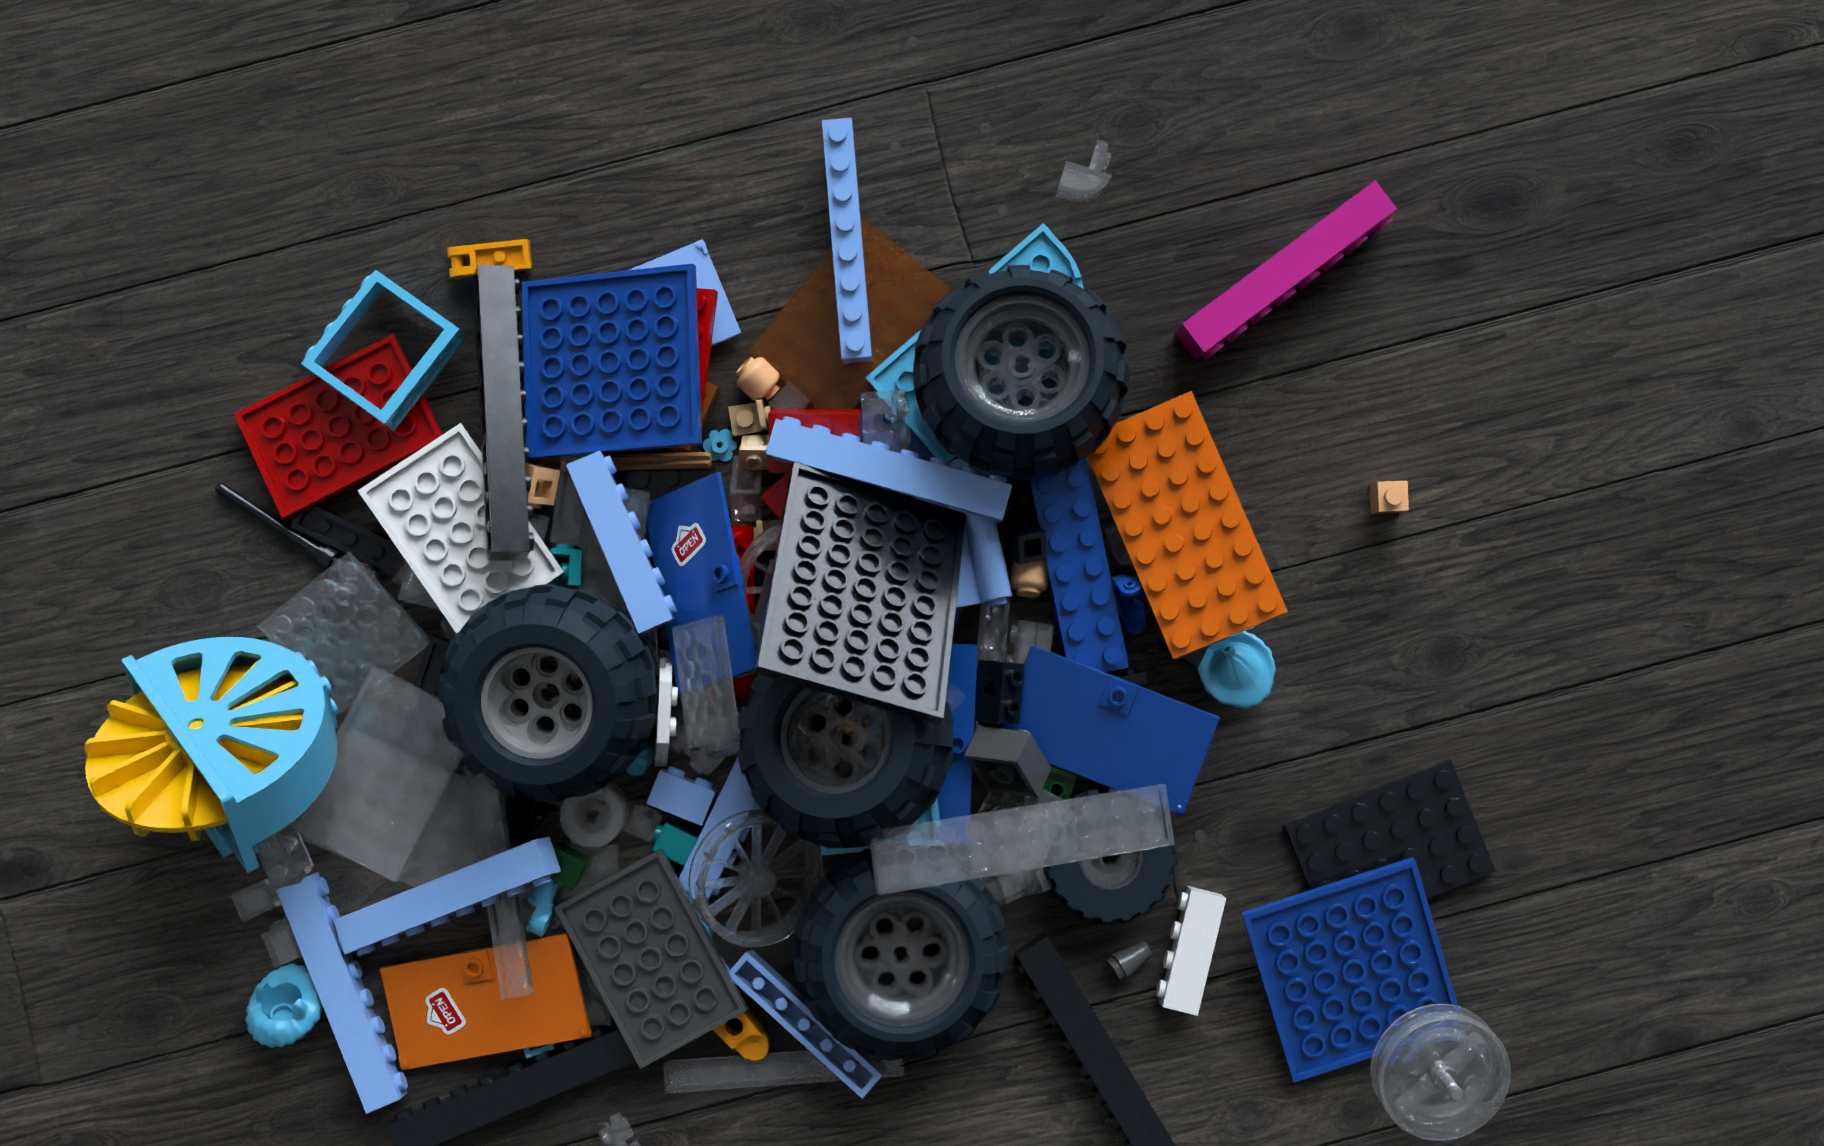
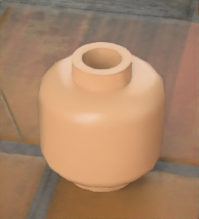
M751 356L735 373L738 376L736 385L753 401L760 400L763 397L769 400L780 388L776 385L779 380V372L763 357L754 359Z
M1013 560L1011 564L1010 586L1016 590L1017 595L1026 598H1036L1048 588L1045 560L1020 565Z

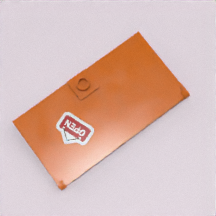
M568 933L380 968L401 1070L584 1039L592 1035Z

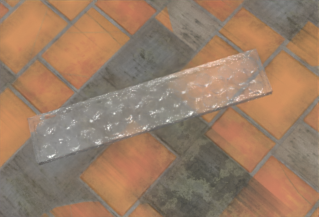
M1156 784L882 829L883 834L873 836L869 841L878 895L1175 845L1166 784Z

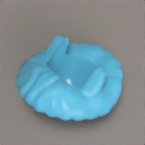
M1247 631L1210 645L1198 666L1200 680L1204 684L1207 693L1211 694L1214 699L1222 704L1243 709L1260 705L1269 696L1276 670L1270 648L1265 646L1264 642L1254 634L1247 633Z
M294 963L281 966L277 970L268 973L261 983L257 984L246 1009L247 1029L252 1034L253 1040L269 1048H281L285 1045H292L296 1040L302 1039L318 1023L323 1006L310 973L305 966Z

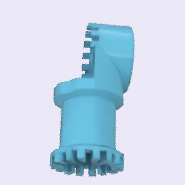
M552 880L547 884L536 887L534 893L528 896L527 901L536 908L533 916L531 915L530 917L532 918L531 921L529 920L528 922L531 925H527V931L540 937L544 935L553 917V899L558 888L563 887L562 884Z

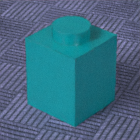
M668 820L664 826H657L651 841L655 842L652 851L655 852L662 848L667 858L685 866L699 835Z

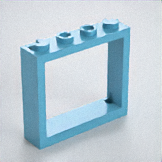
M375 270L372 275L367 276L362 281L360 290L353 299H349L343 305L342 312L337 319L327 325L318 343L307 350L301 364L394 432L467 337L458 327ZM386 289L440 327L443 332L380 410L322 367L381 292Z

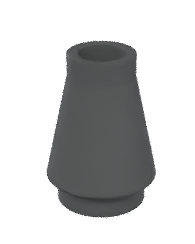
M1141 941L1138 944L1110 954L1111 958L1106 960V963L1118 981L1124 978L1128 980L1152 956V952L1147 944Z

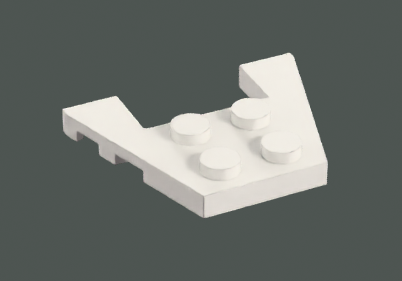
M660 651L659 701L655 748V766L667 767L669 737L676 736V717H670L671 706H677L678 687L672 686V659L670 651Z

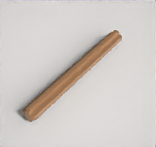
M709 452L604 454L605 457L611 456L617 471L709 469L712 466V456ZM588 455L537 459V464L546 465L560 471H568L567 464Z

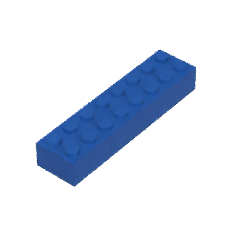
M1084 457L1077 462L1076 466L1058 474L1049 473L1035 476L1034 479L1026 480L1034 523L1046 531L1045 564L1048 575V593L1061 656L1099 671L1109 672L1128 668L1129 663L1087 459Z

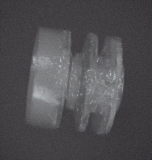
M608 783L604 788L586 796L565 798L560 811V822L564 833L572 842L583 847L596 848L611 842L625 830L630 820V804L627 795L619 786ZM597 809L600 814L596 817L597 821L595 819L589 820L587 815L590 814V810L595 811Z

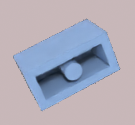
M669 766L668 770L664 768L659 770L646 804L703 826L718 792L717 789L712 788L714 783L697 777L695 781L684 777L686 772L673 766Z

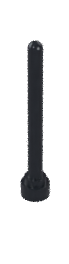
M224 483L216 485L215 490L219 495L314 555L317 565L324 570L330 571L339 561L341 551L330 545L326 546L323 544L320 546Z

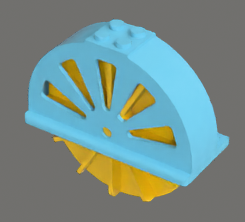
M216 637L193 640L161 649L138 660H135L132 655L121 659L134 696L125 703L112 700L107 705L110 716L102 724L95 737L88 739L84 746L87 755L85 765L86 779L95 801L103 812L131 826L135 835L145 837L150 831L167 833L188 832L191 841L200 840L201 831L204 830L223 858L234 853L247 873L259 868L255 856L260 852L257 843L279 832L305 812L325 788L334 769L337 757L335 729L339 728L335 716L339 714V711L329 696L333 692L329 681L325 676L320 678L312 660L306 661L300 652L295 653L272 642L245 637Z

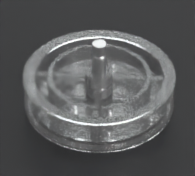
M1451 1004L1426 1005L1413 1009L1399 1017L1382 1034L1374 1049L1371 1061L1372 1085L1376 1096L1385 1107L1389 1116L1406 1132L1427 1140L1442 1141L1456 1139L1481 1128L1501 1107L1507 1095L1511 1079L1509 1057L1501 1040L1478 1015L1466 1008Z

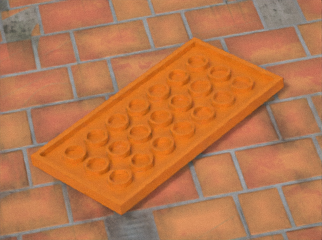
M1192 391L1116 423L1103 444L1095 452L1087 455L1173 660L1287 614L1288 610Z

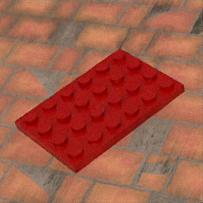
M394 334L324 368L380 410L413 370L397 336ZM314 374L234 413L281 518L285 520L399 464L443 435L425 394L421 396L393 432Z

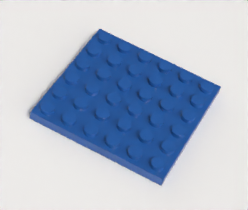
M694 264L522 282L524 389L526 392L525 417L527 418L525 445L529 447L530 460L590 455L599 450L602 453L702 445L696 266Z
M1411 857L1241 912L1293 1083L1465 1028L1418 866L1414 858Z

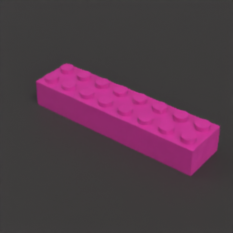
M1375 180L1182 323L1176 330L1175 335L1195 361L1202 356L1205 360L1209 359L1225 346L1222 342L1223 340L1227 339L1230 343L1248 329L1247 322L1250 321L1253 325L1273 310L1270 305L1274 303L1278 307L1297 291L1294 287L1298 286L1300 290L1321 274L1319 272L1320 268L1323 272H1326L1345 256L1343 251L1347 255L1369 238L1366 235L1367 233L1370 237H1373L1386 227V225L1393 221L1390 215L1397 210L1396 206Z

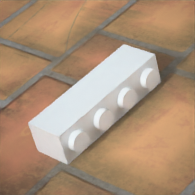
M1187 886L1186 892H1181L1177 909L1181 910L1179 921L1173 922L1170 938L1174 939L1171 951H1166L1163 968L1167 969L1164 980H1159L1156 990V997L1159 998V1003L1162 1007L1198 1016L1226 902V897L1222 894Z

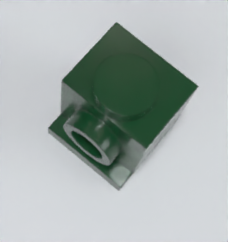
M1050 765L1051 771L1039 798H1036L1042 800V807L1057 812L1059 807L1070 799L1078 774ZM1055 784L1062 786V792L1059 795H1053L1051 792V788Z

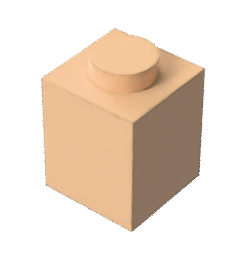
M1383 481L1369 484L1371 514L1409 511L1408 481Z

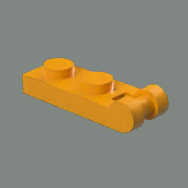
M528 239L447 248V256L451 259L452 268H449L450 279L473 277L478 264L514 266V272L532 270L530 241ZM470 256V266H463V258Z

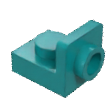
M556 544V548H551L549 551L554 558L565 559V563L561 562L560 565L564 571L560 576V580L564 581V588L577 589L581 584L582 550L574 549L572 544Z

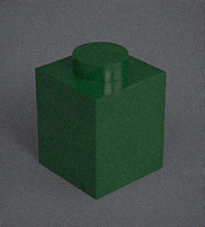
M558 842L553 848L561 872L550 877L551 880L574 890L579 884L591 857Z

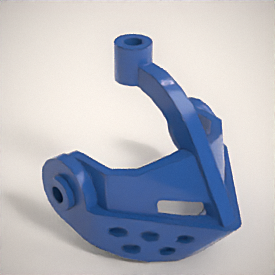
M1124 573L1111 577L1118 615L1122 625L1130 634L1143 632L1147 625L1143 604L1145 591L1139 577L1129 576Z

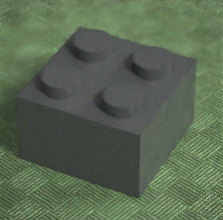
M978 726L964 755L987 791L1039 798L1051 771V766L1031 732L1023 729L1008 730L996 726L991 728Z

